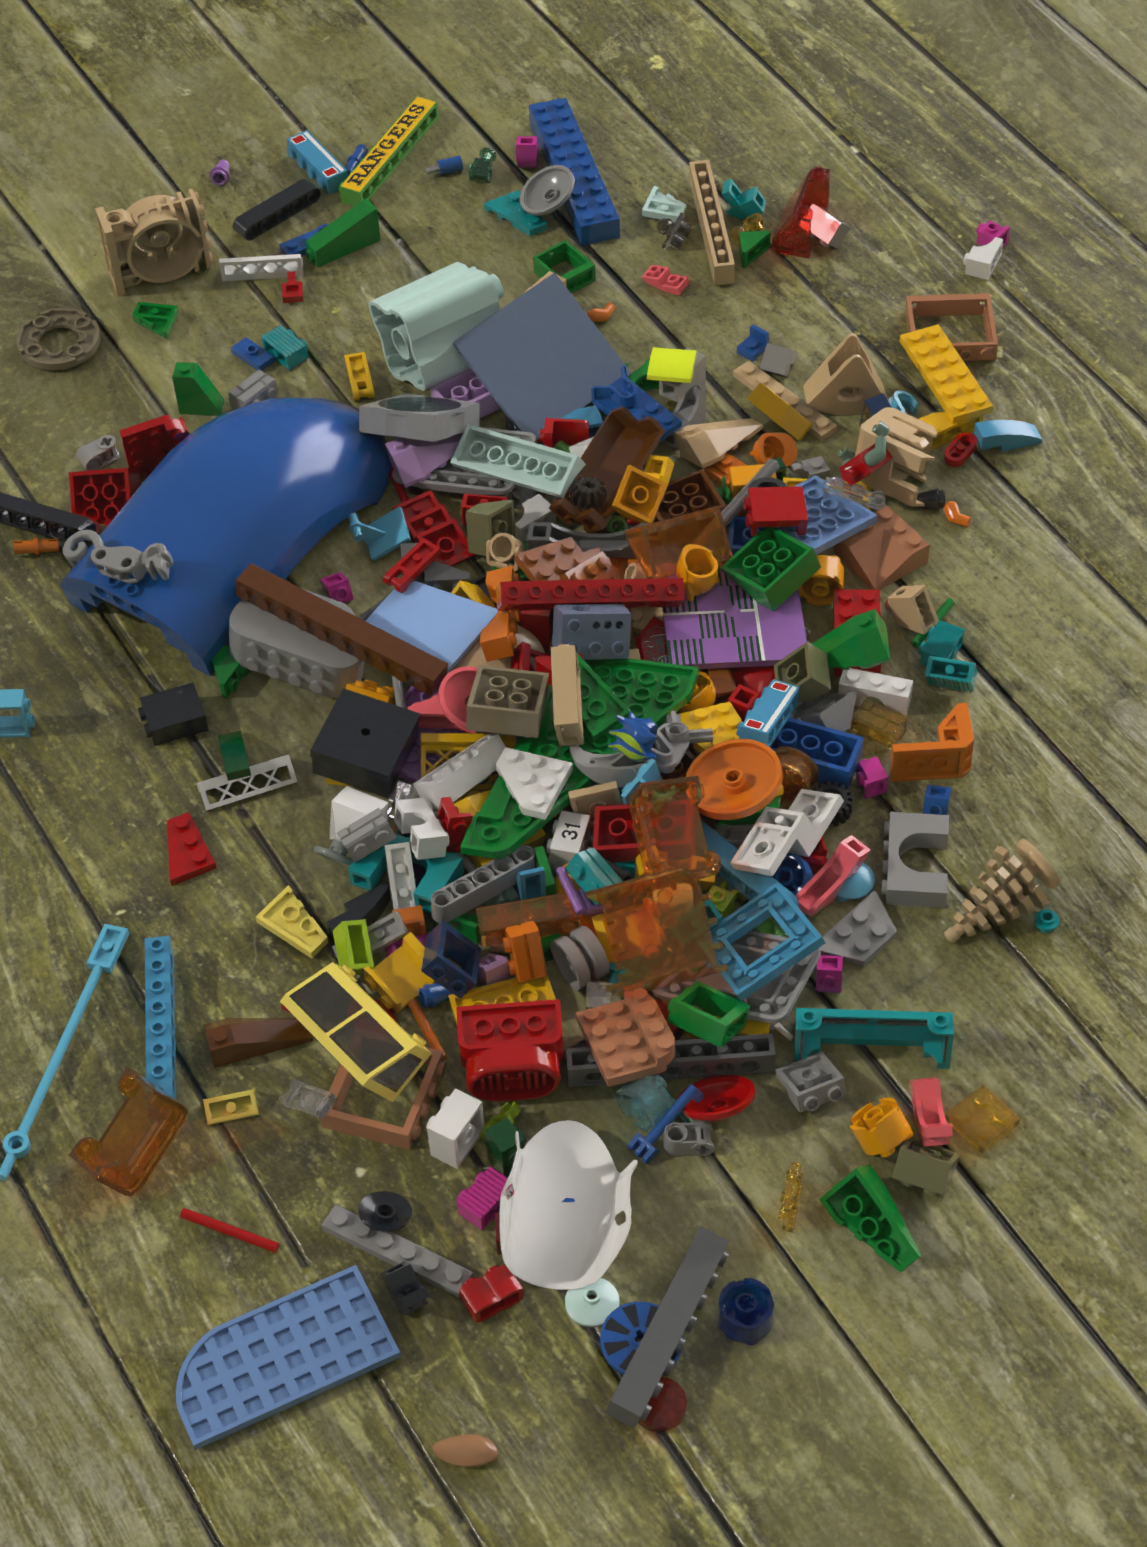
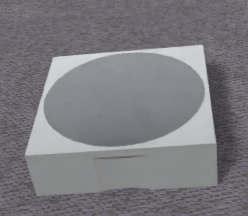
M406 393L359 406V432L436 442L464 433L468 424L479 427L480 403Z

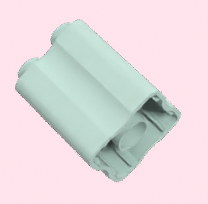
M455 262L370 301L369 310L374 326L380 336L383 354L391 374L396 379L402 382L407 380L414 387L425 391L471 369L453 346V342L500 310L499 299L504 296V290L499 278L495 274L489 275L476 267L468 268L465 264Z

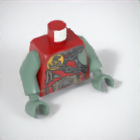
M879 421L878 425L875 424L872 432L878 435L875 439V444L856 456L855 452L845 446L844 452L838 451L837 455L844 460L843 466L839 468L841 477L850 486L860 482L893 459L886 448L887 439L885 436L889 432V426Z

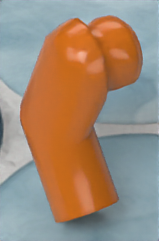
M608 302L603 309H592L587 312V315L592 322L604 323L614 312L615 305Z
M955 501L946 502L944 512L948 521L968 527L971 517L960 514L958 504Z

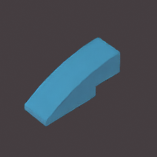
M990 420L975 423L974 435L981 450L999 447L1002 452L1042 443V438L1033 424L1015 420Z
M544 867L517 873L516 892L519 895L520 906L521 903L523 906L546 900Z

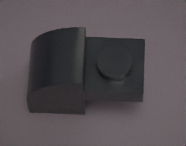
M403 1261L380 1273L392 1300L403 1316L428 1304L426 1298L430 1297L427 1288L419 1284L410 1263Z

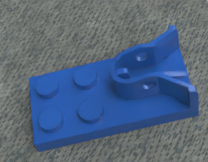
M625 365L621 367V377L609 386H593L591 388L592 403L607 416L611 410L623 406L630 410L637 420L649 416L656 419L666 430L658 443L682 427V421L627 378Z

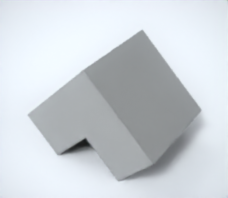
M767 343L760 369L788 376L791 364L795 365L798 352Z

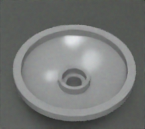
M553 165L538 171L522 188L520 194L522 208L531 215H545L554 212L571 196L575 185L574 175L569 168L562 165Z

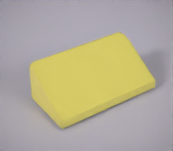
M254 1089L203 1099L208 1125L259 1115Z

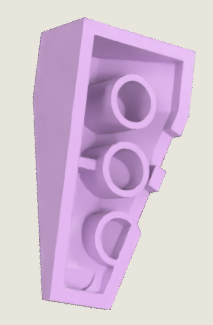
M464 433L436 442L400 437L385 443L390 462L404 487L406 488L424 481L431 476L430 472L434 469L446 466V461L453 457Z

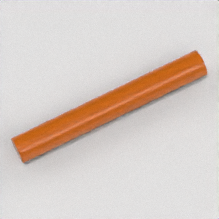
M410 1000L407 1005L432 1049L443 1051L445 1061L447 1055L417 1000Z

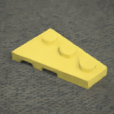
M289 885L256 916L258 924L311 959L328 944V937L314 918L310 917L302 902L293 894V890Z

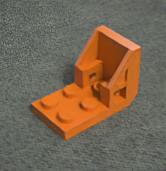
M958 703L941 722L937 730L938 742L892 744L891 782L963 778L971 770L974 736L968 703Z

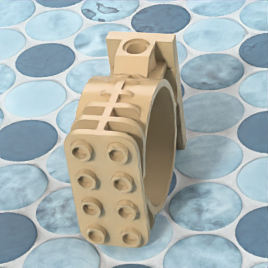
M192 188L188 189L189 197L183 198L181 192H176V198L169 195H153L138 200L126 210L121 208L105 212L103 206L95 208L107 268L117 296L126 295V287L138 285L142 280L153 283H165L185 276L192 269L198 272V263L204 262L206 269L211 268V264L214 263L212 253L208 250V248H211L209 237L206 236L208 226L206 220H203V216H206L203 204H200L198 192H194Z

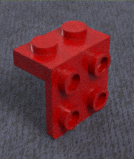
M546 418L544 429H540L539 442H543L544 446L554 448L562 440L569 446H573L589 439V422L577 419Z

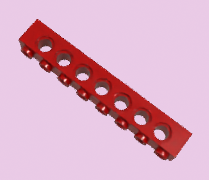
M683 578L503 581L496 587L497 611L554 610V604H623L626 608L679 607L685 601Z

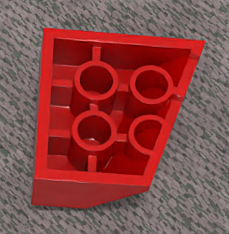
M140 468L69 472L72 513L88 517L92 521L108 526L141 486Z

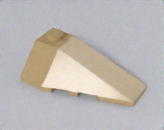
M750 418L685 426L683 430L675 433L680 456L701 468L708 467L725 458V452L729 449L735 450L738 448L740 441H746L762 430L763 424Z

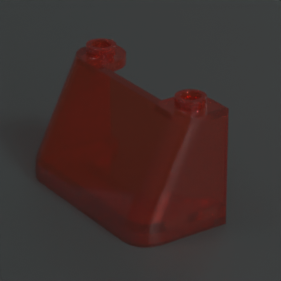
M822 167L811 169L789 198L772 238V249L775 252L809 259L812 247L810 246L811 220L813 218V210L810 207L812 204H815L828 211L831 169Z

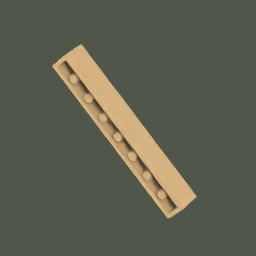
M710 161L689 162V181L714 286L735 283V262Z

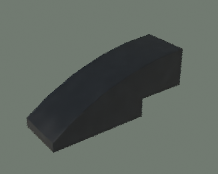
M387 882L344 903L345 913L327 922L329 936L334 943L333 930L342 921L366 919L367 927L377 921L391 900Z

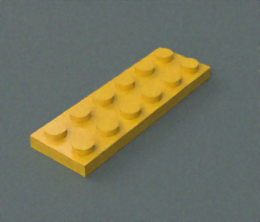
M939 324L900 335L899 342L952 423L993 412L992 403Z

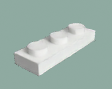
M410 843L384 845L393 910L414 907L413 893L416 890Z

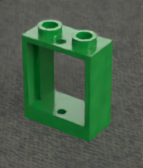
M566 240L533 257L534 273L539 278L545 276L549 271L554 273L550 268L565 260L573 266L574 270L561 276L566 279V288L571 294L596 281L595 264Z
M696 981L690 987H686L679 996L672 998L668 1005V1011L670 1012L668 1023L721 1048L745 1028L750 1005L700 981ZM693 1005H695V1006H697V1007H700V1008H702V1009H704V1010H706V1011H708V1012H710V1013H712V1014H714V1015H716V1016H718V1017H721V1019H718V1018H716V1017H714V1016H712V1015H710V1014H708V1013H706V1012H704V1011H702V1010H700V1009H697V1008L693 1007Z

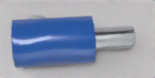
M460 155L438 160L437 165L425 167L426 174L439 172L440 175L456 173L463 170V162Z

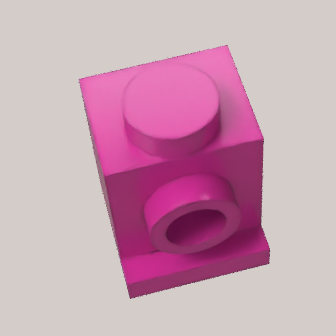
M990 220L986 224L981 223L976 230V243L984 246L997 237L1003 239V248L1008 244L1010 227H1002Z
M877 756L861 760L857 764L858 772L856 773L858 784L864 787V798L867 799L887 793L889 777Z

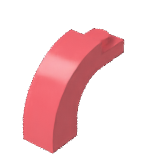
M937 1077L910 1079L914 1118L922 1146L950 1144L949 1136H953L952 1125L947 1123L945 1119L940 1079Z

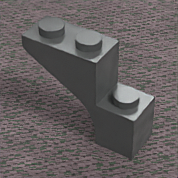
M417 543L401 544V558ZM433 561L421 573L425 577L426 585L449 593L453 591L460 580L470 583V574L468 572Z

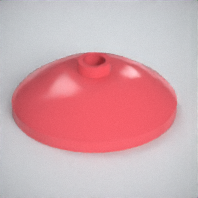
M465 666L452 670L444 677L438 690V701L443 713L452 723L463 729H466V705L478 667Z

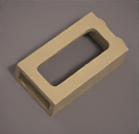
M561 644L557 647H551L554 726L559 746L582 745L584 740L579 661L575 645Z

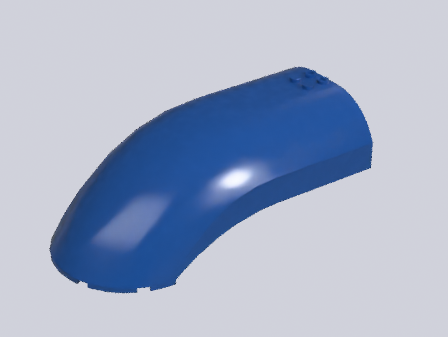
M270 398L222 414L195 429L175 446L100 534L106 547L129 546L144 552L149 545L154 543L165 545L173 558V566L169 567V579L164 580L158 575L157 580H154L150 573L146 572L144 578L139 582L129 584L104 576L98 571L91 560V552L95 549L94 544H92L86 555L76 563L63 579L61 588L70 605L86 613L93 606L98 607L104 600L161 629L167 643L185 652L193 668L211 676L214 673L212 659L224 645L229 646L230 615L235 606L242 601V599L235 595V582L239 575L252 563L285 580L302 558L337 524L346 519L351 513H355L371 504L377 505L388 485L387 479L389 472H391V462L385 443L388 442L384 435L359 432V409L338 401L323 398ZM131 573V574H130V578H131V579H134L135 577H134L133 574Z

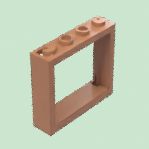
M990 293L906 296L905 314L908 333L916 331L914 317L983 315L987 342L952 343L963 361L996 360L998 342Z
M355 1030L347 1049L361 1062L366 1050L393 1057L401 1052L404 1047L396 1039ZM426 1047L432 1054L423 1064L427 1065L428 1068L404 1127L340 1112L354 1079L346 1068L340 1064L319 1113L322 1127L410 1150L413 1141L420 1136L422 1119L426 1120L428 1117L429 1102L431 1098L436 1097L439 1077H443L445 1074L444 1069L447 1063L444 1062L443 1051ZM411 1053L402 1058L403 1060L419 1063L422 1060Z

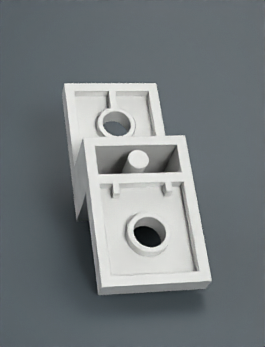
M801 789L788 810L765 807L730 864L735 870L773 876L787 853L809 857L844 800L839 794Z

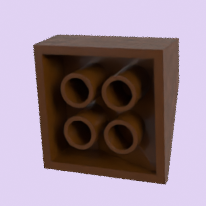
M701 469L668 483L654 521L655 523H663L666 545L669 550L697 540L727 506L704 469Z

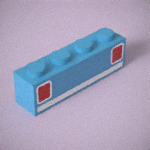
M308 130L287 138V153L289 157L293 158L298 163V166L301 169L303 168L308 176L317 182L319 188L323 189L328 195L339 191V186L348 177V173L331 153Z
M773 679L768 687H764L760 699L757 698L755 700L753 709L748 710L744 722L739 723L736 732L739 739L756 740L770 747L797 708L800 687Z

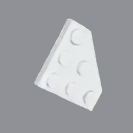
M505 747L496 763V768L500 777L502 776L513 799H516L522 814L546 820L573 771V764Z

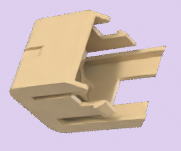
M883 408L861 425L855 456L875 444V439L878 435L873 433L872 429L875 424L878 425L879 421L889 426V432L885 436L887 439L886 448L893 459L860 482L909 506H924L925 503L917 500V490H919V487L904 480L909 475L926 483L925 471L927 462L935 461V458L930 456L929 453L933 437H937L934 426L895 408Z

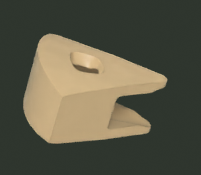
M854 333L848 334L803 386L808 406L834 415L862 414L865 400L882 393L886 396L884 385L857 335Z

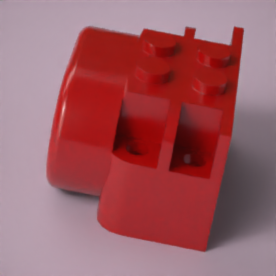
M560 999L456 1007L461 1065L466 1069L467 1088L473 1096L490 1102L530 1100L547 1096L557 1089L561 1079L559 1062L564 1056Z

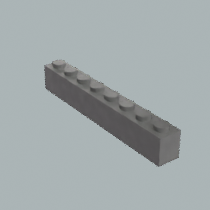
M700 1226L604 1413L634 1429L639 1419L645 1422L652 1406L648 1405L651 1397L656 1399L663 1387V1383L659 1382L662 1374L668 1376L675 1363L670 1358L673 1352L680 1353L686 1341L681 1336L685 1330L691 1331L697 1319L693 1313L696 1308L701 1311L708 1295L704 1294L706 1287L712 1289L719 1275L714 1272L717 1265L722 1268L730 1254L725 1251L730 1241Z

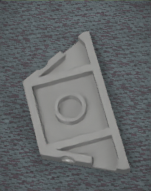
M872 891L823 936L826 944L819 948L822 954L843 956V962L847 961L853 965L865 967L896 938L897 930L877 892Z

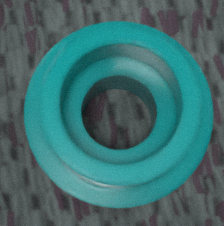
M1040 910L1034 917V923L1042 933H1051L1059 926V916L1052 910Z

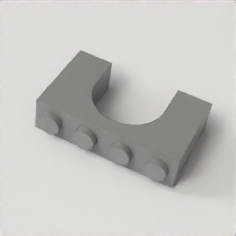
M700 352L696 353L691 383L659 381V395L678 402L672 414L682 421V427L661 441L675 449H679L675 433L683 430L685 426L701 424L706 419V355Z
M890 812L889 821L884 822V836H888V841L884 840L883 855H888V860H883L882 875H887V880H882L881 894L886 895V905L946 907L948 874L912 870L901 861L900 857L906 851L914 848L947 849L949 815Z

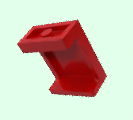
M803 486L748 488V495L743 499L744 511H748V514H746V526L751 529L752 536L757 535L759 527L795 526L797 535H806L808 515Z

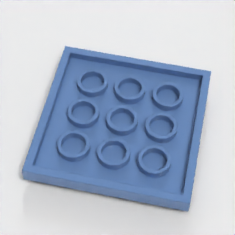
M815 475L795 485L803 486L808 515L806 535H797L795 526L775 528L812 547L817 555L877 523V515Z

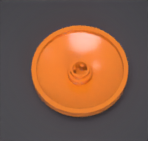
M733 739L713 745L692 762L685 777V789L689 800H692L696 810L701 814L718 820L739 819L760 811L775 798L782 785L783 771L777 754L766 744L751 739Z

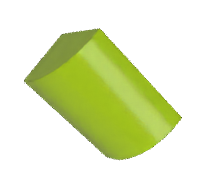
M366 919L342 921L333 930L339 966L347 965L356 973L355 976L363 974L364 968L367 966L373 969L374 962Z

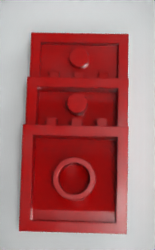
M431 490L392 507V510L399 506L402 508L412 543H418L425 538L441 548V555L434 561L452 567L476 556V554L469 553L467 538L456 519L450 517L444 505L439 504Z

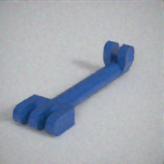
M690 1084L646 1137L637 1133L628 1144V1148L631 1151L636 1149L635 1154L639 1158L643 1156L642 1161L645 1164L650 1163L659 1152L653 1144L664 1133L666 1126L675 1120L691 1100L699 1103L704 1098V1094L693 1084Z

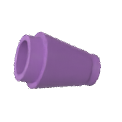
M220 160L210 172V178L216 185H223L229 181L230 164L227 160Z

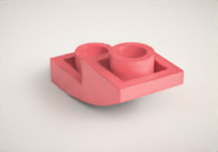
M651 265L642 276V280L649 285L675 295H680L690 284L688 277L673 275L670 273L669 267Z

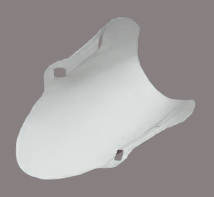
M559 1121L544 1127L523 1149L520 1148L519 1135L516 1131L517 1152L510 1176L506 1181L500 1198V1243L505 1265L516 1277L543 1288L572 1290L597 1282L618 1255L631 1226L630 1183L631 1175L638 1161L633 1160L622 1172H618L601 1138L593 1130L576 1121ZM512 1184V1196L510 1199H507L505 1192L508 1186ZM565 1198H574L575 1202L562 1201ZM624 1211L626 1221L621 1225H617L615 1216Z

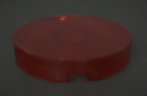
M661 1377L659 1382L663 1383V1387L656 1399L650 1398L648 1405L652 1406L645 1422L640 1419L638 1421L640 1426L655 1432L656 1430L669 1431L678 1426L684 1419L687 1410V1399L682 1387L670 1378Z

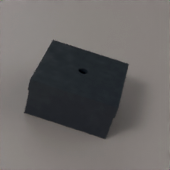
M343 688L310 750L313 773L388 798L418 739L420 713Z

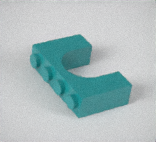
M395 834L397 838L386 845L410 843V837ZM384 846L359 861L352 862L348 869L351 885L368 891L376 887L384 873L388 870ZM411 850L412 863L418 864L426 870V874L413 893L415 906L422 905V911L432 914V894L463 876L465 873L463 858L455 853L446 852L445 857L417 860Z

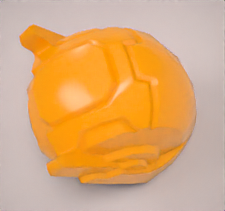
M686 545L678 559L676 575L677 578H683L687 598L692 602L695 595L706 593L720 581L718 577V562L713 556L712 551L700 545Z

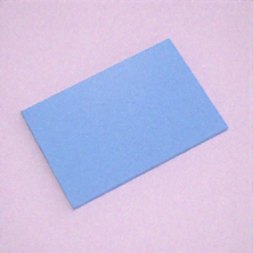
M413 580L402 594L394 589L366 619V622L448 663V674L479 640L481 630L492 621L498 611L496 608Z

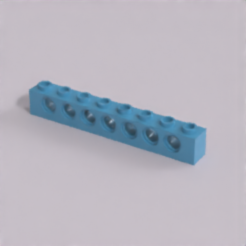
M170 936L145 938L146 1108L151 1124L177 1121L174 951Z

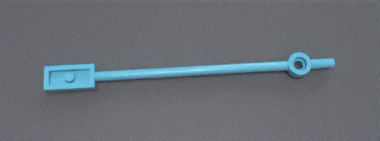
M104 924L86 962L88 969H92V972L18 1131H13L6 1135L3 1140L6 1157L0 1167V1180L6 1181L15 1160L29 1153L31 1144L27 1134L102 972L111 974L129 936L128 928Z

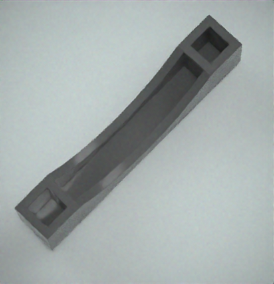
M530 522L527 537L529 550L571 537L583 552L599 547L601 549L600 552L603 551L607 557L664 558L666 538L663 523H640L633 528L608 534L577 532L552 522Z

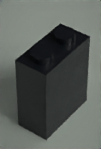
M194 682L140 697L141 707L138 708L141 722L146 720L147 724L143 725L147 738L152 737L154 746L208 731L206 715Z

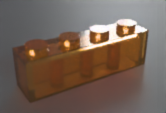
M566 893L476 908L482 947L503 944L502 938L506 937V927L521 925L529 921L535 922L539 929L540 937L559 933H571L572 930L581 926L580 915L576 914Z

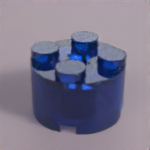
M744 1278V1281L735 1282L734 1280L723 1288L719 1296L718 1319L719 1327L724 1334L736 1342L755 1345L770 1332L774 1320V1301L771 1291L764 1283L756 1279Z

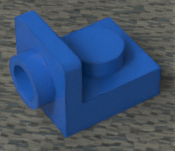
M752 325L750 327V335L737 346V354L754 362L765 352L766 345L769 343V333Z
M927 784L923 814L947 815L951 787Z

